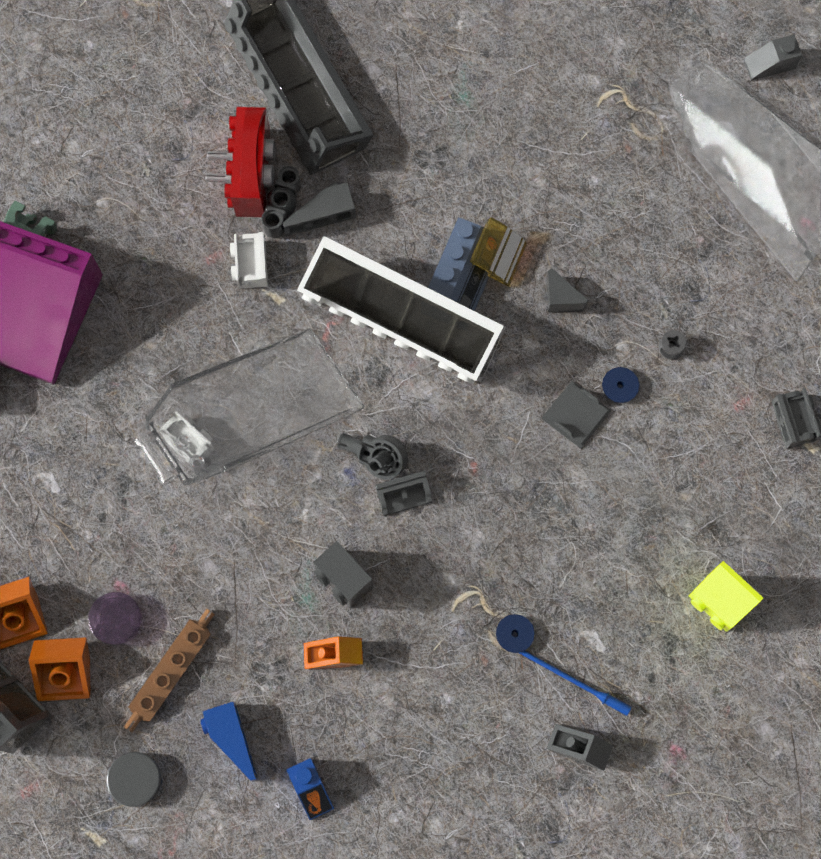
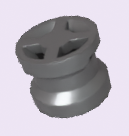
M677 330L667 331L659 343L660 354L666 359L673 360L678 358L686 346L685 336Z

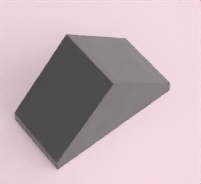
M551 268L546 278L548 312H583L587 306L588 299Z

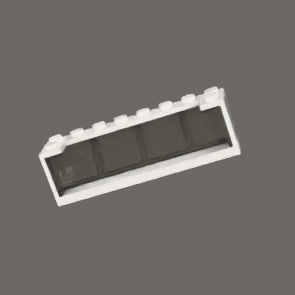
M323 236L297 291L303 293L302 299L319 306L325 303L331 306L330 312L340 317L345 313L352 317L350 322L364 328L365 324L374 328L372 333L386 339L388 335L396 339L395 345L405 350H408L410 346L418 350L417 356L427 361H430L431 357L440 361L439 367L449 372H452V370L459 372L457 377L468 383L482 381L506 328Z

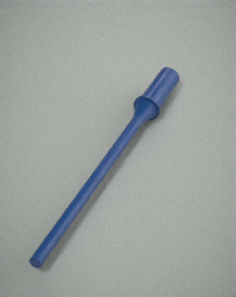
M526 651L519 652V654L595 695L602 704H606L626 716L629 714L632 707L611 696L609 692L597 691Z

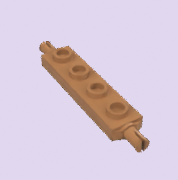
M205 609V612L198 621L189 619L128 706L133 714L123 727L128 729L131 723L135 721L129 729L130 732L133 733L141 720L151 721L211 635L206 627L215 614L211 612L205 620L210 610Z

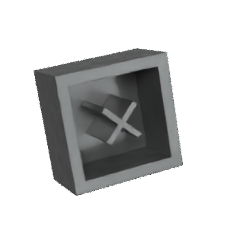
M337 541L313 562L316 568L314 571L316 578L323 586L327 587L330 585L333 588L331 590L333 596L342 606L347 604L352 608L374 588L372 578Z

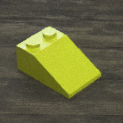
M724 561L711 571L688 595L692 599L691 604L700 612L705 611L711 617V623L719 630L724 629L726 632L733 628L763 599L756 590Z

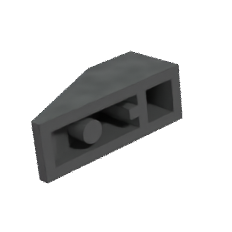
M337 182L322 189L283 222L285 235L289 236L356 218L348 183Z

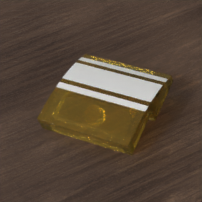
M490 217L485 224L470 263L487 271V276L506 286H510L527 242L512 229Z

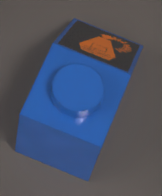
M312 758L286 769L309 820L334 809Z

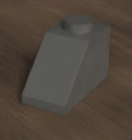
M790 35L768 42L746 56L744 63L752 81L796 69L802 53L795 35Z
M555 724L546 749L604 771L613 745L595 735Z

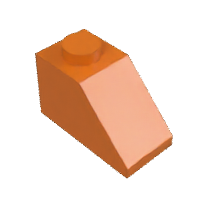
M338 636L304 643L305 669L343 668L363 664L362 638Z

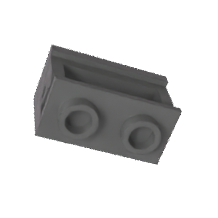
M803 388L801 392L793 391L776 395L771 403L786 449L815 442L821 436V422L818 418H815L813 412L814 401L812 396L807 394L806 388Z

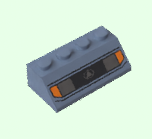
M458 217L428 288L475 311L492 272L490 268L501 242L482 226ZM422 300V314L448 324L450 323L451 313ZM458 319L456 327L467 331L470 323L463 319Z

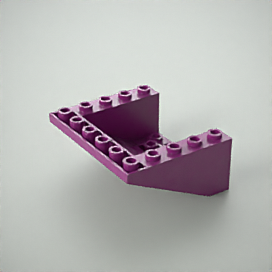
M0 221L1 366L53 385L55 384L103 277L91 253Z

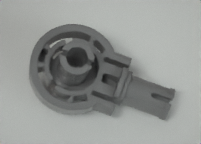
M343 432L338 439V442H340L337 444L338 448L356 454L357 459H359L358 462L366 465L369 472L379 479H393L407 466L409 460L404 445L393 436L381 435L375 438L366 435L361 440Z

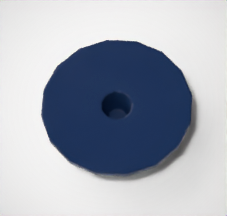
M617 367L608 371L602 382L605 395L610 400L618 403L629 402L635 398L640 385L635 373L624 367Z
M508 615L497 626V641L508 652H523L534 641L535 632L533 625L529 619L522 615Z

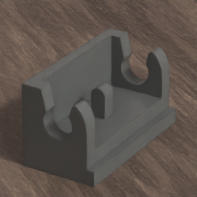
M425 471L375 485L383 516L432 503V495Z

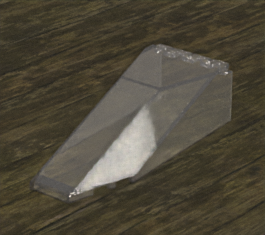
M706 59L668 84V90L676 111L679 110L684 124V133L687 132L691 142V152L797 282L808 269L814 257L821 253V140L770 100Z

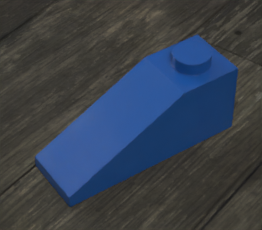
M230 702L202 711L204 718L200 719L204 734L209 733L210 738L250 781H257L258 777L236 703Z

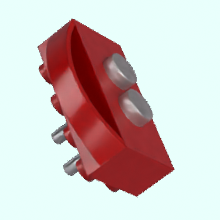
M237 107L236 116L229 117V130L232 131V138H228V152H207L209 160H230L226 162V174L207 173L205 179L207 182H229L225 183L224 193L225 198H227L228 208H234L236 217H262L266 207L267 187H273L274 168L273 165H268V161L275 160V140L270 139V125L266 108Z

